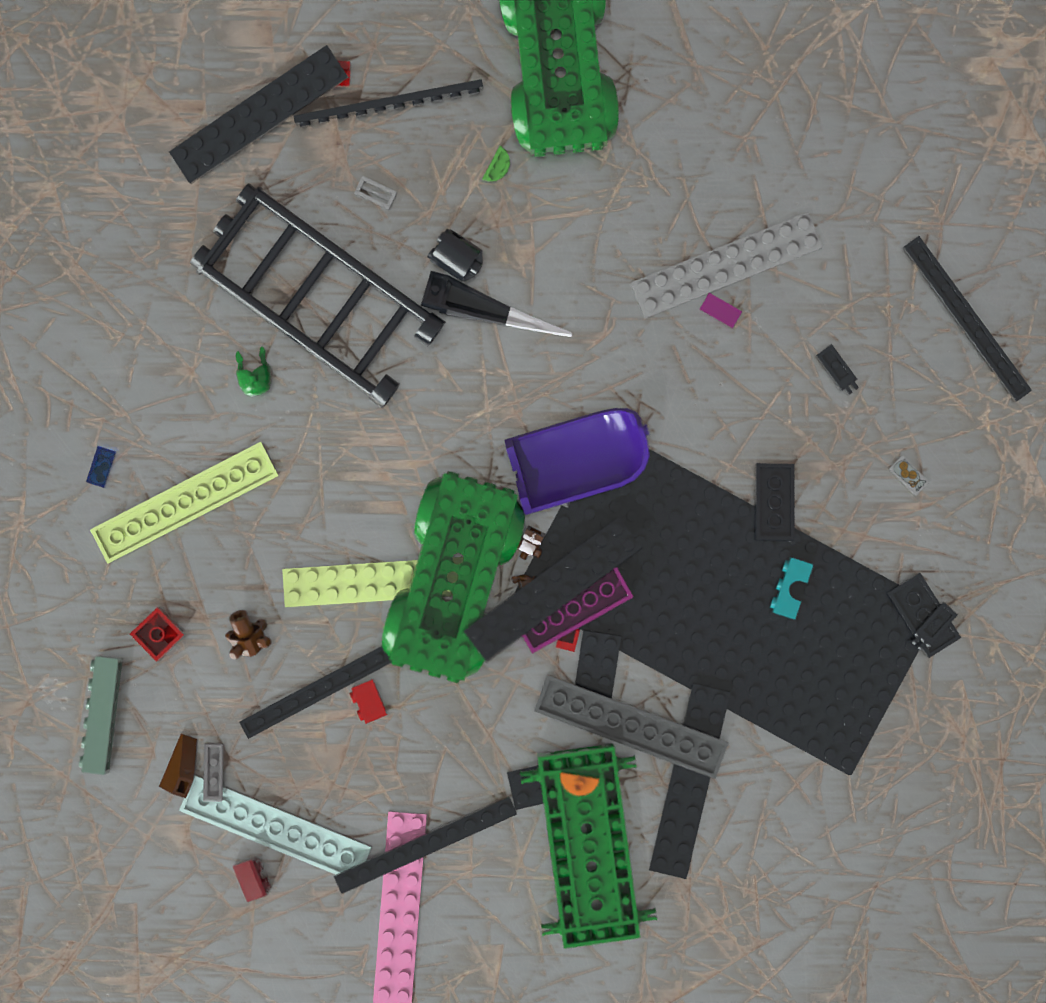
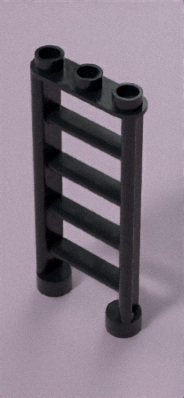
M248 183L236 199V202L242 206L234 219L227 214L221 218L213 230V233L220 238L211 250L202 245L193 256L190 264L197 268V274H203L370 396L369 399L384 408L400 386V383L386 374L378 385L375 386L361 376L407 313L422 323L414 337L427 347L441 331L445 321L433 312L429 313L266 194L262 187L255 188ZM258 204H260L288 226L243 288H241L213 266ZM297 231L323 250L325 254L281 314L278 315L250 293ZM334 258L360 277L362 281L319 340L315 342L287 320ZM371 285L397 304L399 308L353 370L327 351L325 346Z

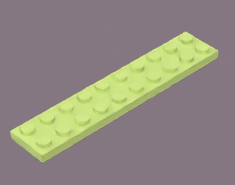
M259 442L90 529L107 564L279 475L262 442Z
M456 557L452 558L455 564L459 565L463 562L464 558ZM417 560L282 569L285 607L393 600L397 592L409 588ZM449 572L447 580L450 583L456 582L458 579L457 573ZM445 590L441 596L448 597L453 596L450 590Z

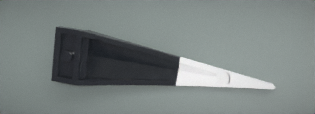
M435 271L430 272L421 302L422 307L439 311V313L567 337H572L573 335L567 330L499 302L449 275Z

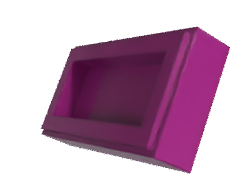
M711 293L707 295L699 309L732 329L742 313L741 310Z

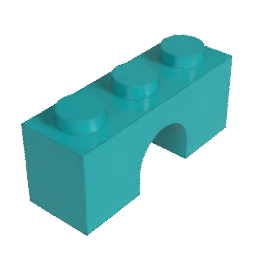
M791 557L789 561L785 560L782 571L785 572L783 579L779 578L776 586L779 592L777 597H773L770 608H773V613L796 619L801 601L791 597L789 588L795 581L807 583L813 564Z

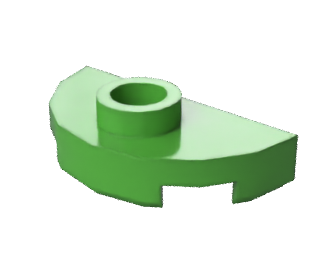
M501 145L482 180L488 182L498 181L507 174L510 167V158L507 151Z

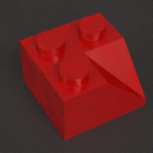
M157 607L130 633L156 662L162 659L184 636L175 622L160 607Z

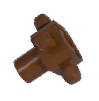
M239 610L230 615L229 621L234 631L230 630L225 634L226 640L232 644V649L229 651L230 658L252 657L257 655L262 648H268L271 645L270 638L264 633L267 627L265 620L259 619L252 623L245 610Z

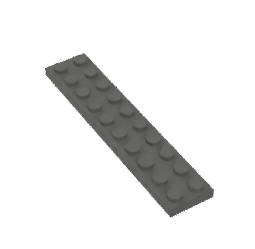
M547 675L534 710L537 713L714 779L717 776L729 744L727 741Z

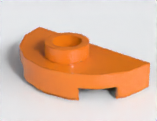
M561 772V782L564 788L574 795L591 793L599 782L597 778Z

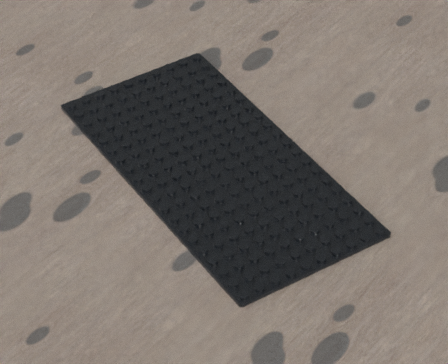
M650 449L646 467L634 481L615 489L571 501L568 508L560 507L539 546L542 549L540 558H537V556L533 557L524 575L536 576L537 578L618 517L642 547L639 552L617 567L633 598L579 627L580 630L620 635L619 651L689 689H692V685L695 683L731 692L727 706L729 711L847 775L853 774L919 652V649H917L919 643L917 642L915 645L911 643L915 637L887 594L899 586V584L796 528L794 541L755 540V506ZM790 557L813 564L808 582L795 581L789 588L791 597L801 601L795 620L773 613V608H770L773 597H777L779 592L776 589L779 578L783 579L785 573L782 571L785 560L789 561ZM519 586L516 588L515 593L520 590Z

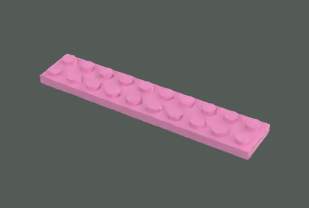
M388 811L385 852L424 835L426 832L427 814ZM423 857L383 875L373 1003H412Z

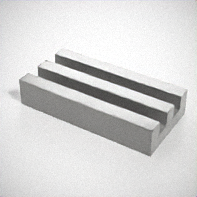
M362 176L354 194L389 210L397 192ZM366 182L372 186H375L391 194V197L385 196L369 187H366L363 185V183ZM360 189L372 193L388 201V203L385 204L373 197H370L360 192Z

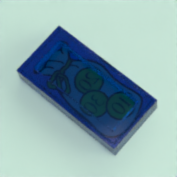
M97 446L86 480L87 483L105 488L116 451Z

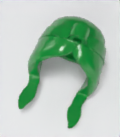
M263 346L260 347L259 352L262 365L253 372L243 370V358L239 351L236 352V361L238 362L236 376L240 389H242L245 395L258 396L270 389L271 367L265 359V349Z

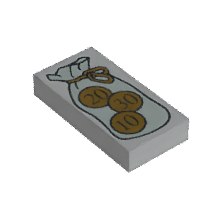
M903 455L889 468L915 496L930 483Z

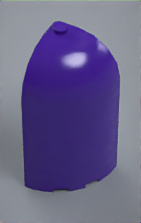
M612 408L505 439L506 451L513 472L517 471L515 474L516 484L525 515L615 489L634 481L645 469L649 458L646 436L650 434L647 424L643 425L638 413L628 408Z

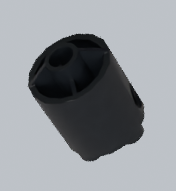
M446 229L437 239L439 244L432 248L427 258L461 282L475 277L483 265V250L452 229Z

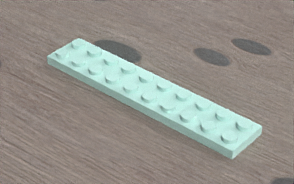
M194 775V781L189 793L184 798L179 810L333 874H338L365 862L372 848L369 845L224 786L222 802H203V778Z

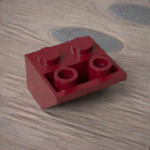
M256 856L233 866L247 902L268 895L271 884L268 877L264 878L262 870H264L260 859L257 860Z

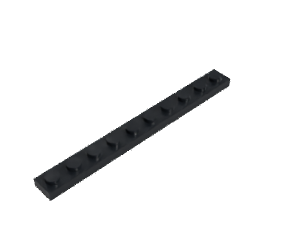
M482 79L294 115V122L296 126L300 125V128L311 126L313 122H318L319 124L328 123L333 118L345 120L349 118V115L356 114V117L368 115L367 112L374 110L375 113H381L390 107H394V109L405 108V104L412 103L413 106L424 104L426 100L438 102L443 100L442 97L458 98L461 97L462 93L469 92V95H474L483 90Z
M918 236L905 245L903 248L1014 401L1017 402L1031 392L1032 389L921 237Z
M381 646L239 723L249 739L390 664L392 660L388 659L389 656Z
M508 796L340 872L333 877L340 893L343 894L513 817L517 813Z

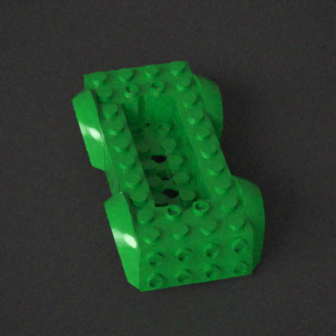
M499 0L507 30L511 34L518 36L523 81L512 89L511 109L513 124L520 145L531 154H535V157L546 156L548 152H554V155L565 154L567 150L579 153L584 152L585 148H592V151L603 150V147L607 146V143L614 137L617 131L619 116L615 84L610 76L601 73L599 69L595 27L603 20L606 0ZM553 29L561 31L562 36L560 39L554 40L551 38L550 33ZM561 49L564 55L562 58L556 59L552 54L553 51ZM558 67H563L566 70V75L562 78H558L555 75V69Z
M448 471L447 474L444 473L441 477L431 480L423 493L414 528L415 538L422 544L409 588L397 592L390 606L382 635V648L389 656L388 659L392 660V665L403 667L406 664L413 671L422 673V670H427L430 676L440 678L441 675L447 676L448 681L459 684L460 680L464 681L466 677L476 674L485 661L463 631L487 614L485 608L497 566L506 564L515 554L523 533L525 513L517 500L518 495L514 494L515 490L505 487L499 490L496 489L495 484L485 482L482 485L477 483L478 479L465 477V479L458 478V473ZM456 553L462 554L464 558L463 562L459 565L455 564L452 560L453 555ZM452 571L458 575V579L454 583H450L447 580L448 573ZM450 590L453 598L450 601H444L441 596L443 591Z

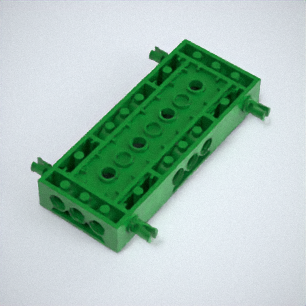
M613 743L537 754L539 766L537 770L520 771V776H530L521 779L522 784L535 781L541 783L559 913L558 922L541 924V929H548L542 931V936L560 933L564 949L641 938L639 924L644 921L657 920L656 915H650L656 913V908L638 911L636 907L618 775L621 769L637 768L636 763H627L636 760L635 755L618 758ZM561 772L597 778L599 782L591 793L574 795L564 788L561 782ZM584 823H589L592 826V830L589 833H583L581 826ZM588 862H596L597 869L592 872L586 869ZM596 899L602 901V907L598 910L591 907L592 902Z

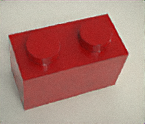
M374 679L351 688V699L353 703L357 702L360 709L357 710L358 716L361 721H365V724L388 715Z

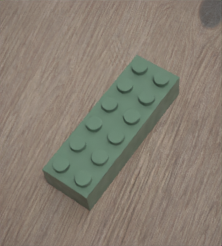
M100 655L95 656V659L91 661L90 670L93 671V678L89 680L88 684L91 696L87 698L86 710H89L88 717L84 719L86 736L82 737L81 748H84V754L80 756L79 767H82L81 772L101 775L110 772L123 658Z

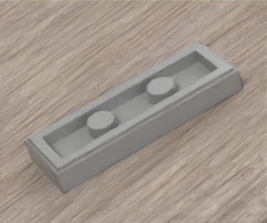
M204 744L203 802H222L223 744Z

